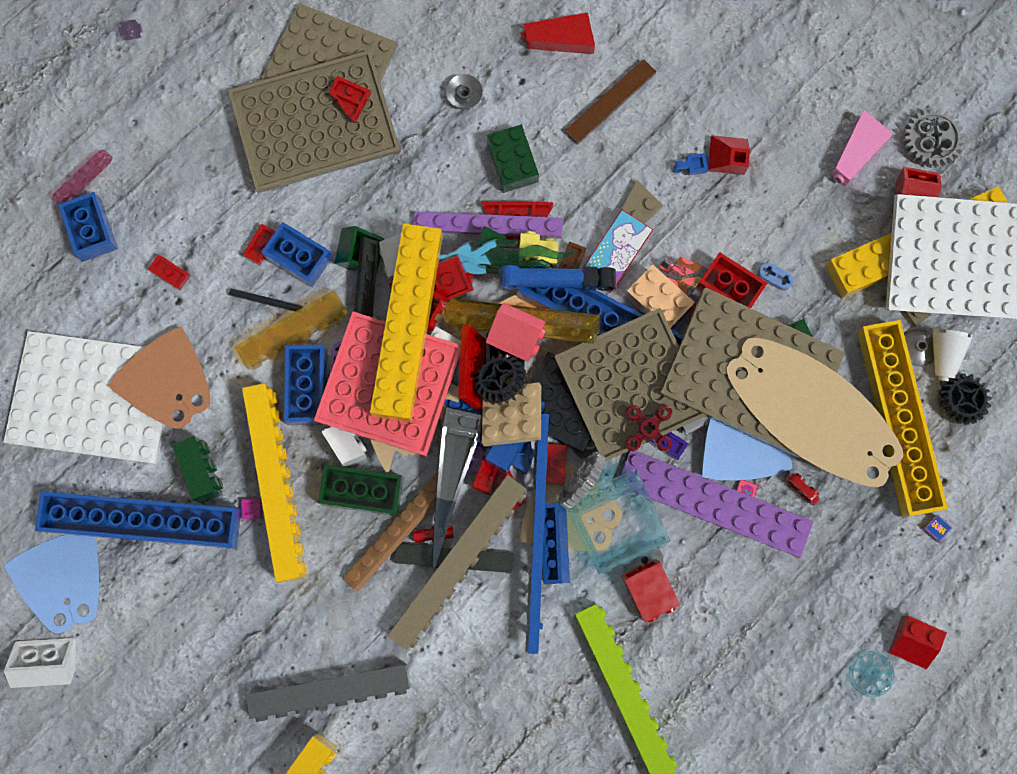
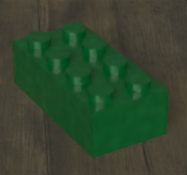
M324 464L318 504L398 517L404 478L402 475Z

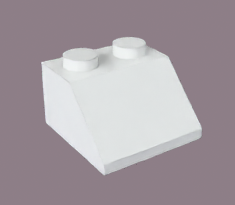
M333 427L322 431L344 467L350 468L367 457L364 453L367 449L361 441H356L355 434Z

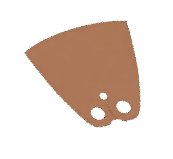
M182 327L165 333L140 350L117 372L108 384L109 388L136 409L174 429L185 427L190 423L191 417L194 414L202 413L209 407L211 402L210 391L202 366ZM178 394L182 395V400L180 401L176 400V395ZM195 394H200L203 397V403L200 406H194L191 403V399ZM176 410L184 412V419L180 422H176L172 418V414Z

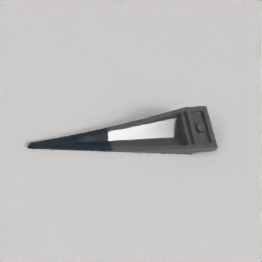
M447 407L444 408L439 434L432 569L436 567L460 489L481 434L483 419L482 415Z

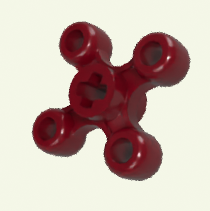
M637 405L627 407L625 415L629 420L637 423L638 432L626 439V448L629 451H637L641 447L642 441L649 438L654 440L658 450L662 452L670 450L672 441L669 437L663 436L659 432V425L661 422L671 418V408L662 405L658 407L654 417L646 418L642 415L641 409ZM631 409L636 411V416L630 415ZM661 410H666L667 416H662ZM647 423H650V426L654 428L650 431V434L647 433V430L644 431L643 428L647 426ZM631 440L636 441L635 447L630 446ZM662 440H665L667 442V446L665 448L661 446Z

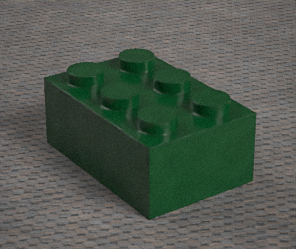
M522 124L486 135L487 145L503 193L539 182V173Z
M193 436L172 444L191 500L204 503L222 496V489L224 487L221 479H217L215 474L217 467L215 462L210 460L209 454L211 450L208 443H204L202 439L200 440Z

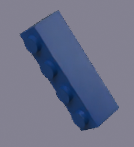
M541 401V413H542V411H543L544 408H545V403ZM525 442L489 446L484 454L486 456V463L507 474Z
M560 503L545 504L542 561L543 584L570 583L567 509L560 505Z

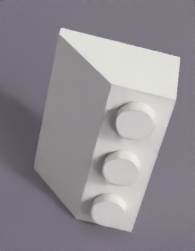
M75 638L15 642L4 669V674L10 688L71 684L76 669Z

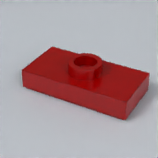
M548 444L546 483L565 484L567 445Z
M484 456L471 488L490 495L499 469L486 463V456Z

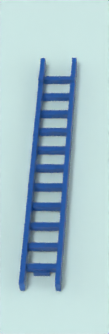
M541 414V440H538L528 654H538L539 629H543V623H540L549 414Z

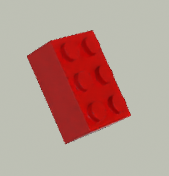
M719 252L696 289L702 292L706 287L752 308L768 282Z

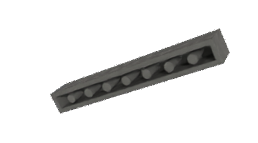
M404 664L247 694L249 719L255 718L256 722L268 720L270 715L281 718L288 716L287 712L295 711L296 714L308 712L307 708L315 707L317 711L327 709V705L335 703V707L348 705L347 701L354 699L355 703L367 701V697L375 696V699L386 698L387 693L395 692V696L406 694L407 689L411 688L408 666Z

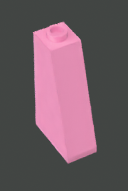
M865 110L858 118L831 174L837 183L844 186L857 175L893 135L892 132Z

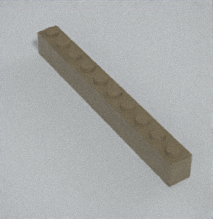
M509 475L504 478L389 632V638L405 650L409 647L414 648L420 639L417 637L421 630L425 632L432 623L429 620L433 614L437 616L444 606L441 603L445 598L449 600L456 591L453 587L457 582L460 584L468 575L465 571L469 566L473 568L480 559L477 557L481 550L485 552L491 544V541H489L493 534L497 536L503 528L501 525L502 521L505 518L509 520L515 512L513 509L514 505L517 502L520 504L527 495L524 493L526 491L525 487Z

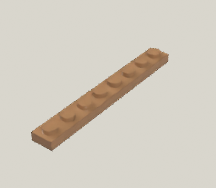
M437 473L343 577L355 591L358 592L434 507Z

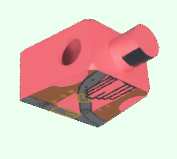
M679 257L675 264L664 259L659 269L668 274L666 277L688 297L691 296L708 268L683 257Z

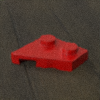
M337 76L329 93L350 120L356 124L371 95V90Z

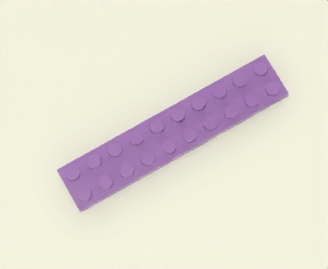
M637 451L629 452L617 486L797 558L802 556L814 522Z

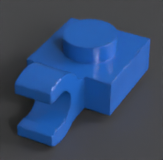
M705 153L687 155L686 161H676L675 165H673L674 173H681L688 170L689 175L707 173L708 166Z

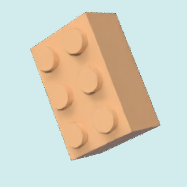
M653 264L627 290L625 295L644 315L661 308L670 329L691 310L695 303Z

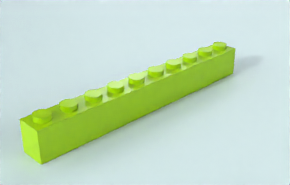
M595 604L574 614L648 773L677 774L675 770L678 767L676 761L666 751L669 748L667 742L657 732L660 729L658 723L648 713L651 710L647 700H642L639 694L642 691L638 681H633L630 675L633 672L629 662H624L621 656L624 654L620 643L616 644L613 639L615 633L612 626L607 625L604 620L607 616L603 607H598Z

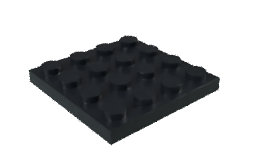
M547 352L532 383H540L541 401L545 403V408L541 414H549L548 437L584 453L591 439L590 433L555 360V355Z

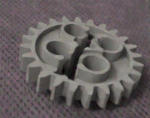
M933 108L928 113L925 109L921 114L917 112L905 126L906 130L903 132V135L906 137L902 141L908 144L904 149H910L911 151L908 155H915L913 161L919 158L920 165L924 161L927 167L933 163L935 168L939 163L942 167L946 163L950 164L958 157V153L963 150L961 146L965 143V141L961 140L965 134L959 133L963 127H957L960 121L953 122L954 115L947 117L948 111L941 114L940 109L936 113H934ZM937 119L936 123L927 132L921 130L920 127L926 129L931 121ZM941 144L946 146L947 149L942 147L935 156L930 157L931 153Z
M593 452L592 455L589 454L587 458L585 457L574 469V473L565 482L562 488L563 491L559 494L558 503L570 509L579 504L580 500L584 499L587 493H589L590 488L594 487V483L602 473L601 470L605 467L606 461L598 452Z

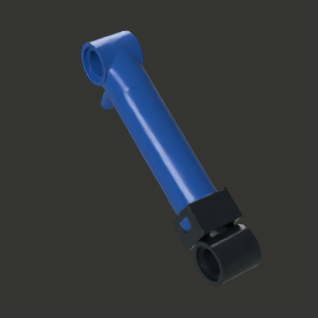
M506 265L500 267V287L503 289H516L519 287L582 288V291H596V289L611 291L616 289V269L611 267H584L583 269L519 268L518 266Z

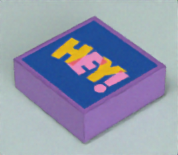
M936 514L923 529L937 542H940L952 527Z

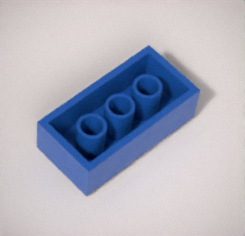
M324 345L285 346L284 422L288 426L324 425L315 422L314 418L327 385V349Z

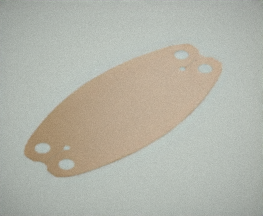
M748 338L742 346L741 356L733 359L728 364V378L753 415L782 444L815 466L861 485L880 487L886 483L889 477V468L898 465L902 460L903 450L897 437L874 406L846 379L814 358L774 341L762 338ZM754 346L763 348V355L760 358H755L752 355L751 350ZM744 367L747 369L748 375L745 379H739L736 376L737 368ZM759 368L763 369L762 373L758 372ZM885 445H891L894 448V455L892 457L883 455L882 449ZM868 451H871L873 456H868ZM874 466L879 470L877 478L871 479L868 477L867 470L869 467Z

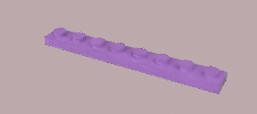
M415 212L413 224L442 229V233L481 235L483 226L504 236H521V233L525 234V232L531 231L540 234V237L562 238L563 218Z

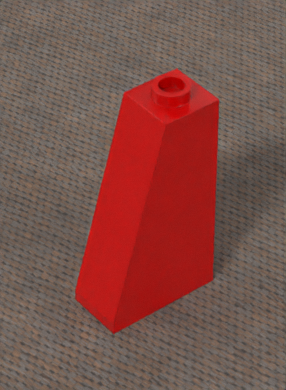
M588 12L525 23L523 31H521L522 43L526 42L527 49L594 54L595 42Z

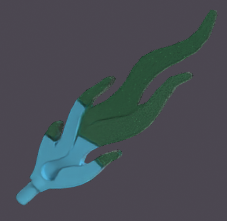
M494 239L478 248L472 249L480 242L479 240H472L464 243L447 255H440L439 262L459 255L468 273L498 274L499 270L497 268L479 264H489L499 268L506 265L518 266L519 268L549 267L550 262L543 259L522 261V259L541 256L559 260L568 258L576 250L557 252L541 245H530L519 249L500 247L515 246L517 244L516 240Z

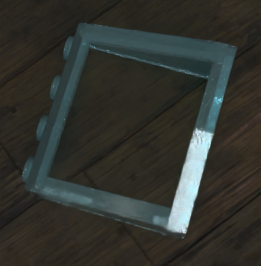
M637 469L591 489L584 499L580 500L579 504L568 509L598 574L609 573L614 567L626 565L631 562V559L638 556H646L649 551L655 548H663L671 541ZM638 490L657 531L600 557L581 515Z

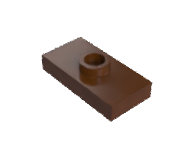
M569 241L558 269H579L587 248Z

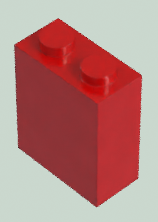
M657 559L621 576L636 610L644 622H653L659 618V615L671 613L680 605L664 568Z

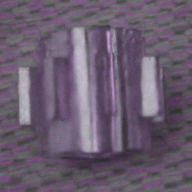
M137 19L120 22L121 27H118L120 36L124 37V41L141 38L140 33L143 31L141 24L137 23Z

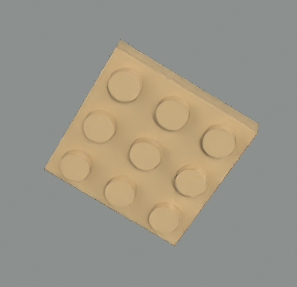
M540 383L525 384V389H520L521 395L517 394L515 396L516 401L510 399L509 404L503 401L501 406L497 403L492 405L483 400L482 444L484 446L541 440Z

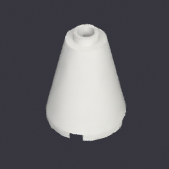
M933 329L935 376H939L938 380L949 381L950 378L955 379L973 339V334Z

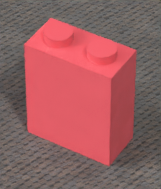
M503 303L497 311L486 343L529 362L532 356L536 357L540 346L537 344L539 340H543L547 330L544 329L546 322Z

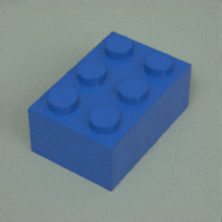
M95 192L58 204L74 255L84 262L118 249L102 199Z
M284 222L280 224L261 252L266 260L310 287L314 286L333 258L330 250Z

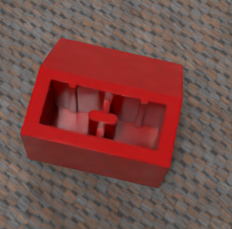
M904 166L895 183L896 195L940 197L942 187L940 173Z

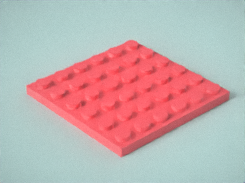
M352 312L314 421L427 457L460 359L461 345L426 334L412 423L375 418L370 414L386 322Z

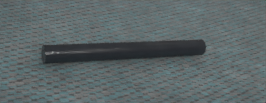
M232 288L229 291V296L302 313L304 306Z

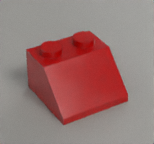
M902 616L888 653L927 670L941 651L947 632L911 616Z

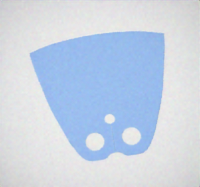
M710 418L705 443L702 477L715 480H750L777 475L793 468L789 453Z
M63 535L26 550L4 565L9 577L26 604L50 631L60 634L68 631L73 624H85L95 618L99 598V565L96 537ZM69 598L70 604L65 605L64 599ZM81 604H86L89 607V613L84 617L79 616L77 613V608ZM62 613L65 615L66 622L64 625H55L53 619L56 614Z

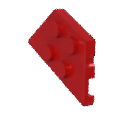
M482 201L486 215L548 217L554 207L553 202ZM506 236V239L520 240L521 236Z

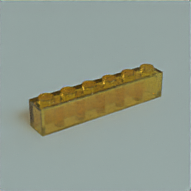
M333 290L234 347L244 365L249 370L251 368L256 369L265 360L276 358L281 351L285 350V346L296 345L295 343L301 340H308L316 331H323L332 322L343 320L348 312L336 291Z

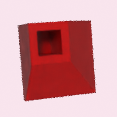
M711 135L708 171L745 175L749 167L750 157L748 139Z

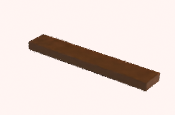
M643 59L565 130V133L577 145L581 143L656 74V70Z

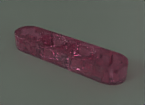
M106 150L96 153L53 194L52 200L57 205L72 200L111 163L112 156Z

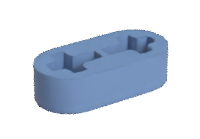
M771 263L763 264L758 271V276L782 291L788 290L794 282L790 273ZM770 269V274L765 276V271ZM786 278L787 283L785 285H782V280L780 279Z

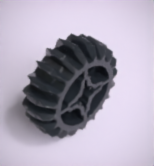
M500 353L498 358L492 355V360L486 359V364H480L481 370L476 371L478 376L474 379L478 395L485 402H489L492 405L497 403L501 406L503 401L509 404L510 399L516 401L515 396L517 394L521 395L520 389H525L524 383L527 382L526 370L517 358L511 357L508 354L504 357Z
M962 373L960 376L956 375L955 379L950 378L949 381L941 385L943 390L938 391V394L942 397L938 398L937 401L943 403V405L939 406V409L944 408L946 410L943 415L949 414V421L956 419V424H961L962 422L964 425L969 423L975 424L977 420L980 421L984 418L983 415L988 414L989 411L987 409L992 405L987 401L992 400V397L987 396L990 390L984 389L986 383L980 384L979 377L974 379L973 374L966 376L965 373ZM959 385L967 386L972 390L967 391L963 387L961 388ZM967 395H969V396L966 398L965 402L960 403V402L963 400L964 397H966ZM961 407L966 411H969L970 414L963 413L959 411L958 408Z

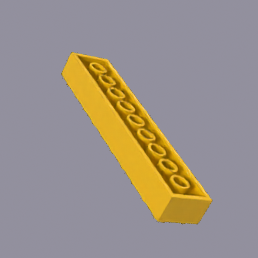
M999 186L968 199L1008 203ZM892 233L837 256L825 265L842 299L888 279Z
M403 224L370 409L372 417L412 423L443 239L442 229Z
M901 320L863 326L857 331L875 409L891 428L903 450V458L900 463L890 468L902 518L947 510L948 506ZM885 445L887 457H892L894 455V448L891 445Z
M266 383L245 387L242 390L275 581L284 584L306 579L305 574H308V567L302 558L305 550L303 543L299 541L301 528L299 523L296 524L295 516H298L296 504L293 505L292 497L295 495L293 486L289 485L288 478H291L289 466L286 467L285 459H288L286 448H283L282 445L284 433L279 428L278 423L281 422V416L275 406V403H278L277 394Z

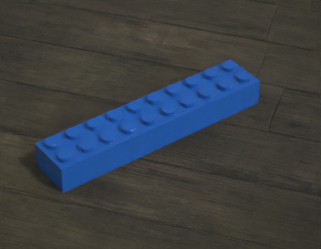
M535 259L530 268L552 267ZM519 287L517 291L519 299L542 309L546 313L594 338L643 316V314L597 290L582 291V288ZM671 329L679 346L683 335Z
M41 491L35 531L237 549L241 510L230 507Z

